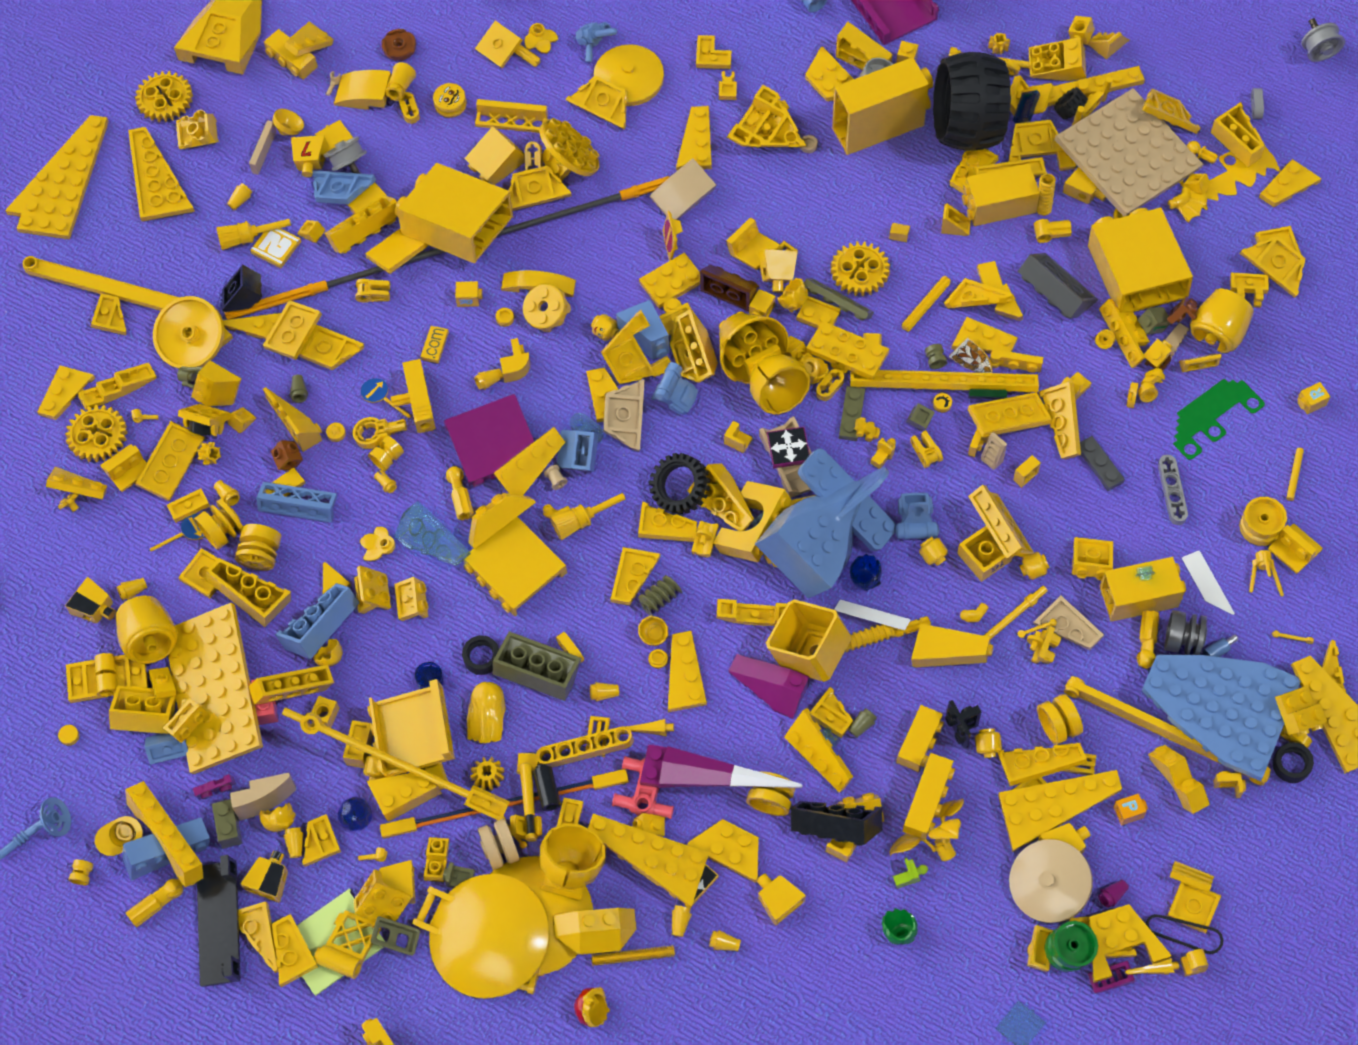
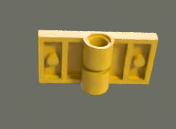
M822 321L807 345L806 352L830 362L833 369H839L844 374L849 370L874 380L889 354V348Z
M102 653L96 655L94 660L66 664L68 701L70 703L114 696L117 685L148 688L147 665L128 659L125 654L114 656L111 653Z

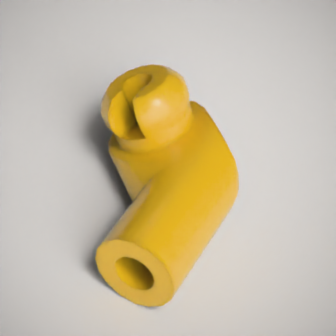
M980 603L976 610H962L960 618L965 622H979L989 607L984 603Z

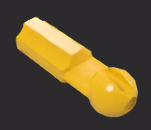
M452 466L446 471V479L452 484L451 497L456 516L461 521L472 518L474 512L468 490L463 487L464 472L461 468Z
M1154 610L1142 612L1139 638L1140 642H1142L1141 651L1137 654L1136 659L1138 665L1145 669L1152 667L1156 658L1153 650L1154 644L1157 643L1160 615L1159 612Z
M178 879L167 880L164 886L125 912L137 928L171 900L180 897L184 889L183 884Z

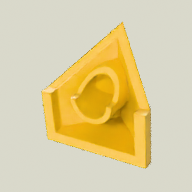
M1098 32L1090 39L1088 45L1102 57L1108 59L1130 39L1123 36L1121 32L1116 34L1112 32L1108 35L1106 32L1103 35L1101 32Z

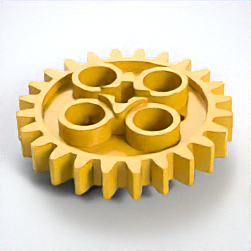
M161 71V75L155 72V77L152 78L148 75V81L142 80L144 85H138L139 90H136L137 96H135V100L140 113H144L145 118L150 117L151 121L156 118L158 122L161 119L167 122L168 118L174 121L175 115L180 118L179 113H186L185 108H190L189 103L193 102L191 98L193 97L192 88L188 80H184L183 75L178 76L177 72L172 75L171 71H168L166 75Z
M856 241V246L849 243V248L843 245L842 251L837 250V256L833 255L830 272L833 274L832 280H836V286L841 285V291L848 289V295L852 291L854 296L861 292L862 297H864L865 292H868L869 295H871L872 290L878 292V286L883 288L884 282H887L890 274V264L888 263V257H884L885 252L879 253L880 247L873 249L872 243L869 247L866 246V242L860 245L858 241Z
M95 405L92 410L88 406V411L85 412L81 409V415L74 414L76 420H69L72 426H66L69 431L65 433L68 438L66 442L69 445V449L73 451L75 456L79 455L81 460L86 457L88 462L92 458H94L95 462H98V459L101 457L105 461V456L108 455L111 458L112 452L118 453L117 447H124L121 441L127 440L125 437L128 434L126 430L127 425L119 412H114L112 407L107 410L105 405L101 409Z

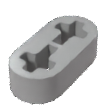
M1252 88L1251 91L1252 119L1263 118L1264 102L1262 88Z

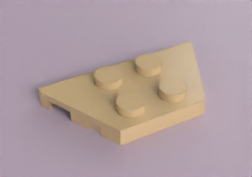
M639 380L637 383L629 386L626 385L619 390H613L605 395L603 432L637 452L640 451L645 380Z

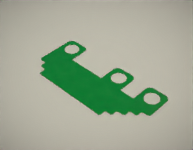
M1223 379L1177 412L1180 418L1177 419L1179 426L1176 427L1178 433L1175 435L1177 441L1173 445L1187 459L1191 460L1202 452V448L1192 436L1201 430L1211 441L1216 442L1226 435V430L1215 419L1239 402L1250 413H1256L1264 407L1265 403L1243 380L1236 383L1234 380L1227 382ZM1255 398L1259 401V406L1254 409L1250 408L1247 405V400ZM1212 426L1218 427L1221 431L1220 435L1217 437L1211 436L1208 432L1209 428ZM1187 444H1193L1197 449L1196 453L1192 455L1187 454L1184 447Z

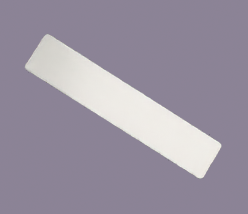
M839 600L834 609L841 613L905 630L910 622L908 618L844 600Z

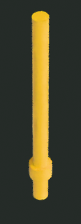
M1042 585L1033 594L1030 593L1024 598V602L983 636H988L991 640L1027 608L1033 607L1038 603V599L1048 591L1047 588Z

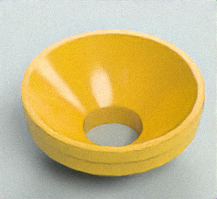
M277 109L272 120L280 134L284 136L297 135L303 130L304 122L299 115L288 109Z

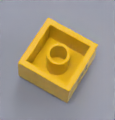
M987 526L961 542L958 547L957 554L981 582L1012 561V558L1006 559Z

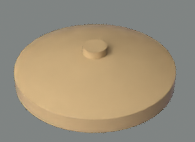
M1048 839L1035 842L1019 853L1011 867L1009 885L1015 903L1026 915L1040 922L1060 923L1073 918L1086 906L1092 893L1093 876L1088 861L1079 850L1066 842Z

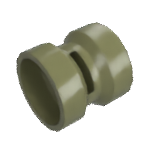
M932 344L925 349V355L929 358L928 364L930 369H940L947 364L941 344Z

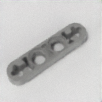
M1163 455L1159 460L1158 470L1169 519L1175 525H1182L1187 519L1188 511L1177 462L1173 456ZM1165 461H1167L1168 464H1171L1169 467V472H1167V465L1164 464ZM1169 477L1174 478L1176 484L1169 485L1166 479ZM1173 494L1178 495L1180 501L1173 502L1169 496ZM1177 507H1179V515H1182L1181 519L1175 516Z

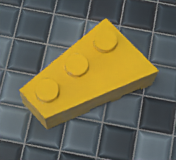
M412 773L367 781L388 822L442 794L438 785Z

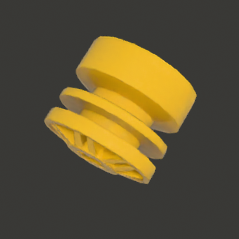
M221 499L216 501L220 510L213 504L210 506L212 516L203 511L194 518L202 534L217 550L228 543L226 533L235 538L237 534L234 529L241 534L243 527L236 512Z
M261 524L244 525L239 539L240 544H238L235 555L236 562L254 570L266 571L273 569L277 558L276 551L279 549L282 537L277 530Z

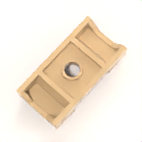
M791 417L784 425L771 430L759 429V437L766 452L768 451L770 454L767 432L798 428L799 425L795 417ZM801 465L776 468L781 478L782 486L790 498L811 491L798 475V469Z

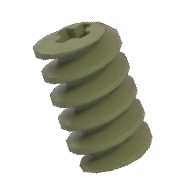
M665 575L662 577V581H657L656 585H652L650 590L647 589L644 592L645 595H639L638 599L644 611L649 616H653L651 610H654L656 613L659 612L657 605L664 608L663 601L665 600L667 603H670L669 596L675 599V591L681 594L682 590L672 578Z

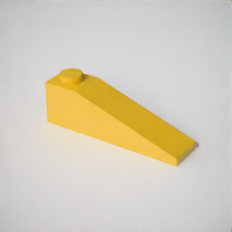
M263 388L266 399L303 452L322 441L320 435L322 430L317 423L314 424L309 417L268 388Z
M722 463L708 464L705 470L709 473L706 477L710 479V483H707L710 490H705L704 494L708 496L706 499L702 497L701 501L704 503L701 507L707 508L713 515L719 516L725 523L736 530L745 531L754 518L736 482ZM694 482L687 490L689 494L694 487Z

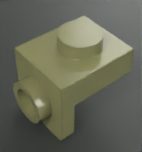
M449 862L448 868L445 867L443 872V880H445L446 886L454 888L463 881L475 876L474 869L458 867L453 862Z

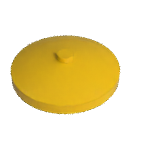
M620 45L608 50L599 58L594 69V76L596 75L627 91V106L640 105L654 98L660 91L664 81L663 65L658 56L651 50L639 45Z
M195 296L177 298L168 303L155 320L153 327L155 349L167 364L179 369L182 366L203 367L209 360L212 361L221 349L225 333L223 319L219 311L202 298Z

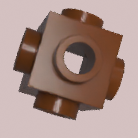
M281 440L270 451L278 470H291L303 461L295 441Z

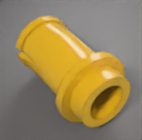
M380 470V473L377 472L374 475V479L383 487L384 492L392 493L396 490V481L391 480L384 470Z

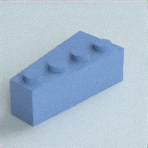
M336 583L317 599L318 603L316 605L308 606L303 611L305 614L298 620L293 619L288 623L289 627L283 632L281 630L278 631L275 636L284 649L311 659L359 604V601L349 587Z
M201 817L176 826L194 853L201 852L209 847L210 837ZM154 834L123 844V862L131 881L171 864Z

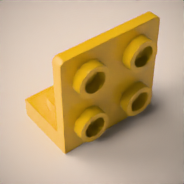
M751 217L726 240L730 255L755 270L760 267L758 252L764 249L778 250L780 248L779 243L759 233L756 220Z
M374 869L354 899L355 914L374 922L379 916L397 921L411 900V896L384 884L382 872Z

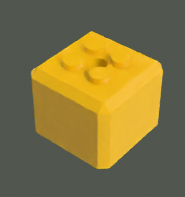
M794 599L787 603L766 645L779 666L825 682L831 678L852 637L836 610Z

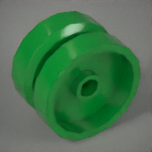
M1070 921L1050 932L1046 938L1044 949L1048 961L1057 970L1075 972L1094 960L1098 951V941L1093 930L1085 923Z

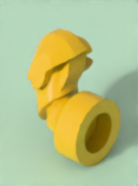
M1155 368L1145 373V378L1142 380L1141 387L1138 390V395L1142 402H1151L1157 398L1158 391L1154 384L1156 382L1162 383V379L1165 380L1162 369Z

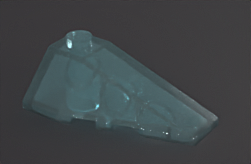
M418 501L402 514L394 537L407 549H415L420 551L421 554L435 556L438 560L455 566L471 554Z

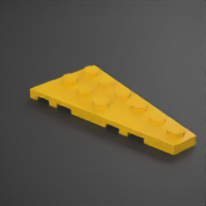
M1311 655L1293 662L1291 667L1295 675L1300 679L1301 687L1308 685L1314 704L1321 703L1327 722L1323 723L1324 728L1322 729L1344 773L1357 769L1358 705Z
M1117 770L999 792L998 797L1012 853L1023 845L1034 841L1040 834L1059 827L1078 814L1089 810L1092 806L1121 792L1122 786Z

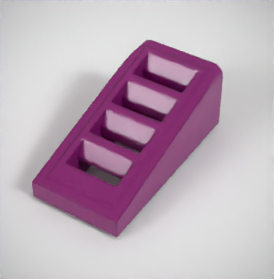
M1128 960L1109 966L1111 973L1116 971L1119 981L1115 982L1112 974V977L1109 978L1111 984L1107 985L1105 979L1102 980V987H1099L1098 982L1093 983V972L1088 973L1094 994L1135 983L1133 974H1126L1127 978L1123 979L1120 969L1125 971L1131 969Z

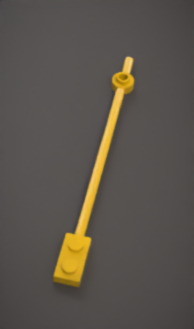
M286 707L282 712V715L299 722L301 729L305 733L315 734L319 731L467 798L464 803L465 806L496 820L503 818L510 801L475 785L472 786L470 791L332 729L322 724L321 717L316 713L310 712L302 715ZM309 720H313L315 724H311Z

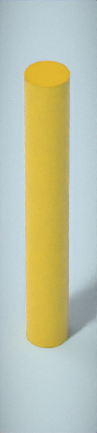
M1302 448L1296 449L1286 497L1288 501H1294L1304 453Z

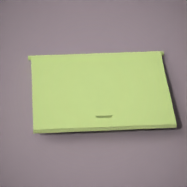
M350 888L297 925L313 958L316 950L326 945L336 927L334 922L339 913L343 914L346 910L355 914L354 897L350 893ZM347 918L344 924L345 929L357 926L356 921ZM366 927L361 929L363 937L372 934L374 928ZM359 930L347 934L349 942L361 938ZM379 933L377 939L385 942ZM345 935L337 937L334 941L336 945L347 943ZM362 942L351 946L354 952L361 954L364 944ZM373 944L364 961L384 947ZM318 965V968L302 977L316 996L345 975Z

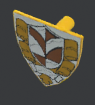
M967 337L949 355L951 359L967 369L981 373H993L989 357L979 346L980 341L977 338L972 340Z

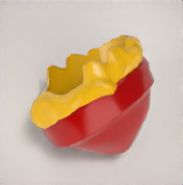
M585 988L576 998L574 1010L581 1024L595 1028L603 1025L604 1021L607 1020L606 1015L610 1012V1009L607 1006L603 988Z

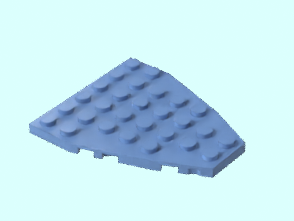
M1157 655L1141 691L1153 700V704L1158 709L1161 708L1168 715L1167 718L1173 725L1190 739L1194 738L1203 745L1202 748L1206 752L1210 751L1218 758V762L1261 781L1284 725L1275 697L1298 689L1301 681L1297 676L1262 662L1206 655Z

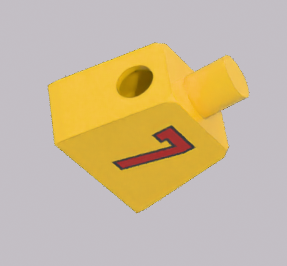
M324 135L291 137L294 164L299 171H302V176L311 177L313 170H321L325 162L324 154L327 153L329 144Z

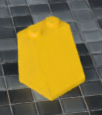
M492 126L464 159L469 162L467 166L475 173L478 171L481 174L479 176L481 180L496 185L525 163V153L506 135Z

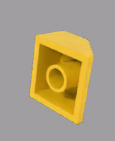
M209 360L197 374L191 397L205 406L233 405L241 378Z

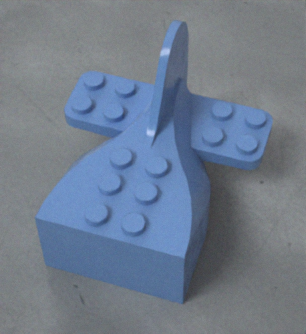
M820 448L813 451L799 467L798 475L816 495L805 498L781 512L755 545L808 599L832 588L851 557L853 533L872 551H878L883 548L895 533V522L869 496L883 483L889 471L883 467L858 481H854L825 450Z

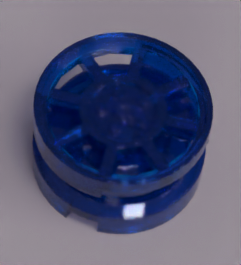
M424 662L417 667L415 680L419 689L430 687L429 681L435 679L443 685L444 677L438 664Z

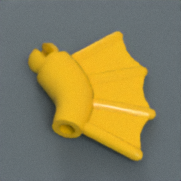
M1183 187L1180 195L1168 201V206L1170 205V209H1178L1186 222L1189 223L1192 218L1200 216L1201 209L1207 205L1205 196L1208 192L1205 191L1204 194H1200L1190 190L1188 187Z

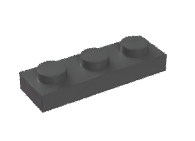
M1093 436L1080 442L1081 456L1107 491L1124 483V477Z

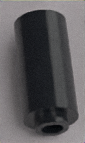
M547 764L536 766L532 773L542 810L552 811L558 809L562 804L552 767L547 766Z

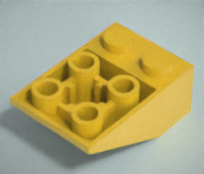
M1081 37L1029 47L1030 78L1061 81L1087 78L1085 48Z

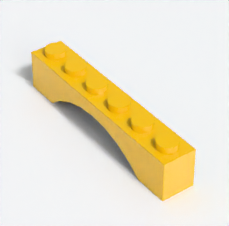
M142 781L125 789L128 807L135 817L144 822L155 835L183 886L187 887L202 880L203 867L201 861L145 782Z

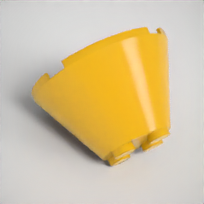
M738 312L719 324L720 364L724 373L735 382L739 381L744 384H750L744 360L776 344L780 347L781 354L788 352L789 336L787 330L774 318Z

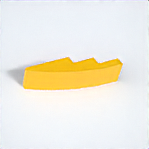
M148 362L115 372L113 378L96 382V387L78 392V397L85 410H87L88 406L92 409L95 405L106 404L155 380L157 376Z

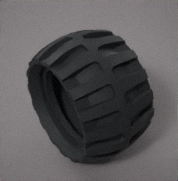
M964 52L946 57L940 61L933 93L934 129L940 143L959 150L975 151L996 146L1004 140L1008 128L1011 103L1009 70L1004 60L986 53Z

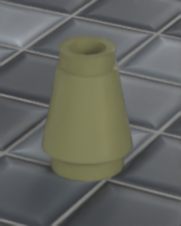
M299 374L292 377L290 397L296 403H302L308 397L303 376Z
M866 708L863 711L860 710L848 731L858 738L875 724L877 717Z

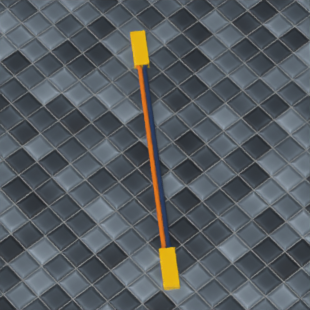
M626 769L592 776V779L589 781L562 786L557 789L559 795L589 788L599 790L629 783ZM538 792L533 793L534 801L539 800ZM523 796L505 799L510 801L508 807L523 804ZM466 808L422 819L411 817L381 824L382 839L415 832L417 828L475 815L481 812L472 808Z

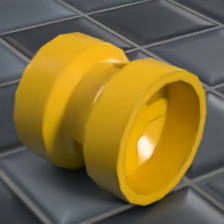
M79 859L74 860L72 865L73 872L70 873L68 880L74 884L88 885L90 881L89 873L92 872L93 863Z

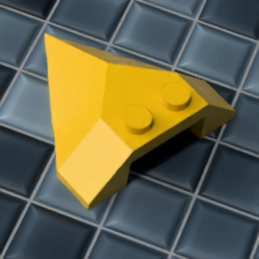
M763 84L754 96L752 105L739 124H735L727 136L728 139L742 147H806L804 140L798 134V129L790 114L780 101L779 94Z

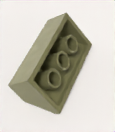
M509 631L493 660V675L565 701L573 687L581 658Z

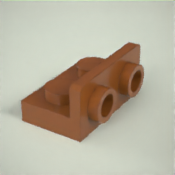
M1186 296L1170 310L1167 320L1171 324L1175 321L1179 323L1185 318L1186 313L1194 320L1197 317L1198 303L1193 298L1189 299Z

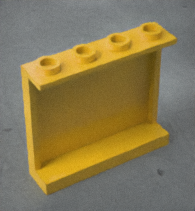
M516 517L463 557L464 569L470 575L473 573L477 577L476 581L481 587L485 586L489 590L490 596L494 600L498 599L502 603V608L507 613L511 612L514 616L517 615L516 610L556 576L559 575L562 578L567 574L566 565L519 517Z
M437 679L429 681L430 687L375 702L372 697L369 698L370 706L367 709L369 716L372 718L370 729L375 737V742H373L374 748L420 769L455 759L444 690ZM379 758L376 761L378 772H381L385 777L407 772Z

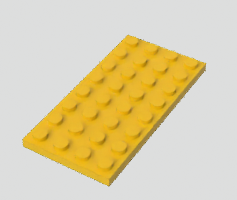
M228 603L175 625L178 633L177 644L168 655L172 680L177 692L178 710L191 698L208 712L204 720L186 738L188 748L186 756L189 772L196 774L262 748L263 743L256 708L249 690L251 683L235 605Z

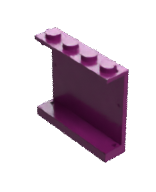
M851 0L883 45L936 21L938 18L939 7L932 0Z
M515 394L444 420L445 428L449 432L469 486H480L485 483V480L490 478L496 480L497 478L493 473L534 442Z

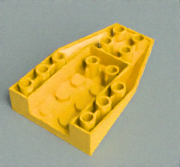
M211 0L195 17L175 45L174 49L178 60L195 64L197 57L225 63L226 70L229 72L244 74L261 34L262 0Z

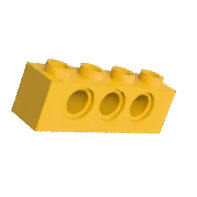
M323 665L257 678L249 686L254 705L323 692L334 683L329 665Z

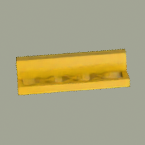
M477 99L475 127L491 128L493 126L496 129L540 133V127H534L532 123L543 121V124L544 121L548 120L547 106ZM481 115L491 118L487 122L480 121ZM503 117L507 118L508 121L499 123L497 120ZM523 119L525 123L517 125L515 121Z

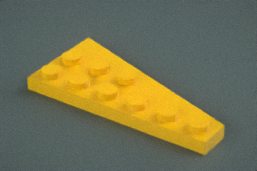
M141 127L128 130L141 221L195 212L147 128Z
M593 813L588 829L594 831L604 842L605 848L613 851L619 859L631 864L633 869L655 885L667 890L669 895L675 899L678 898L691 910L709 855L708 852Z

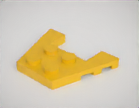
M1051 120L1015 124L1008 162L1018 161L1021 158L1056 154L1059 171L1076 169V163L1054 140L1059 133Z
M642 310L638 311L601 351L602 356L619 384L642 380L649 376H660V374L665 373L666 367L671 362L667 355L650 364L633 336L650 326Z
M1129 904L1090 916L1089 927L1095 933L1098 941L1097 955L1092 961L1093 983L1112 977L1105 958L1107 955L1144 944L1152 964L1170 959L1171 957L1169 951Z

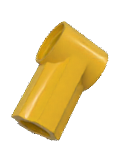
M1039 219L1033 224L1036 239L1039 243L1049 242L1052 238L1069 237L1072 234V226L1069 220L1049 222L1048 219Z

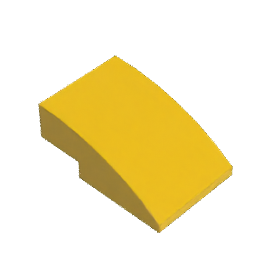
M360 70L343 74L334 105L369 110V106L385 108L388 97L385 92L391 77V71Z

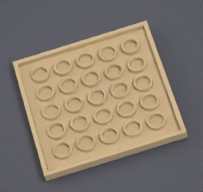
M1134 88L1059 133L1054 139L1123 216H1128L1132 211L1147 204L1201 169L1204 165L1163 120H1159L1156 116L1142 110L1145 100Z

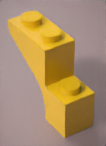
M1166 745L1159 746L1148 754L1151 762L1176 791L1184 809L1194 814L1210 805L1203 784L1192 778L1184 756Z

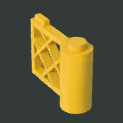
M345 910L343 914L339 913L334 922V925H336L326 945L316 950L314 958L316 959V964L355 979L359 975L363 961L373 945L370 942L372 934L363 937L361 929L366 927L374 928L375 922ZM347 918L356 921L357 926L345 929L344 924ZM359 930L361 938L349 942L347 934ZM345 935L347 943L342 945L334 944L337 937ZM363 942L364 949L361 954L352 950L351 946Z

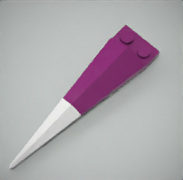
M648 744L640 779L641 785L658 788L702 786L803 787L802 784L680 749Z

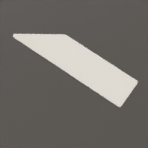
M1196 551L1182 557L1204 600L1234 615L1233 609L1201 552Z

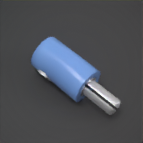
M1236 635L1227 640L1221 638L1205 648L1203 655L1221 657L1231 650L1230 645L1239 639Z

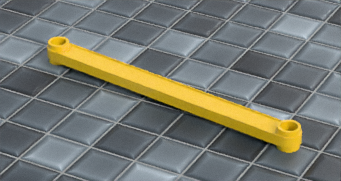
M28 256L23 260V268L30 276L44 278L98 294L103 293L119 297V300L159 311L171 301L179 298L38 259L33 256Z
M1071 676L1067 681L1064 692L1072 698L1080 697L1218 762V758L1210 751L1206 752L1202 748L1203 745L1194 738L1190 739L1177 727L1085 685V682L1078 677ZM1269 767L1266 768L1261 781L1249 777V779L1253 783L1263 786L1268 781L1271 770Z

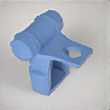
M670 362L651 399L653 401L657 399L660 402H665L668 404V408L675 413L685 415L694 404L698 390L688 380L682 379V367L677 363Z
M901 494L898 499V513L902 516V520L895 527L897 539L937 538L940 530L937 522H932L933 502L929 494Z

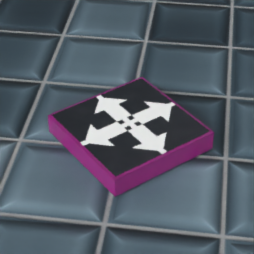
M804 427L767 432L773 469L801 465L809 457L810 453Z

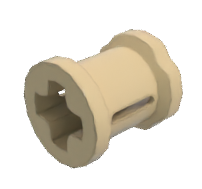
M558 465L550 466L544 471V476L549 478L553 490L563 488L568 482L560 473Z

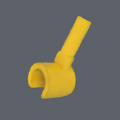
M140 409L131 411L132 419L135 423H141L146 419L158 420L159 418L158 415H142Z
M378 847L375 854L360 855L358 860L371 859L384 862L388 852L385 848Z

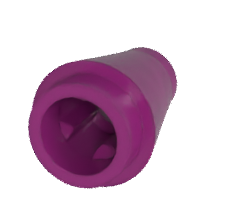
M1120 880L1101 889L1098 895L1099 901L1107 908L1114 907L1126 891L1129 890V886L1124 880Z

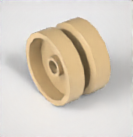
M504 818L494 822L497 835L493 836L488 825L477 828L486 859L489 860L492 870L503 867L501 853H504L507 862L510 864L520 860Z

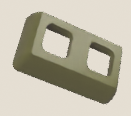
M379 916L375 921L370 942L413 956L420 930ZM380 927L389 930L387 942L377 939ZM399 933L408 936L406 948L396 945Z

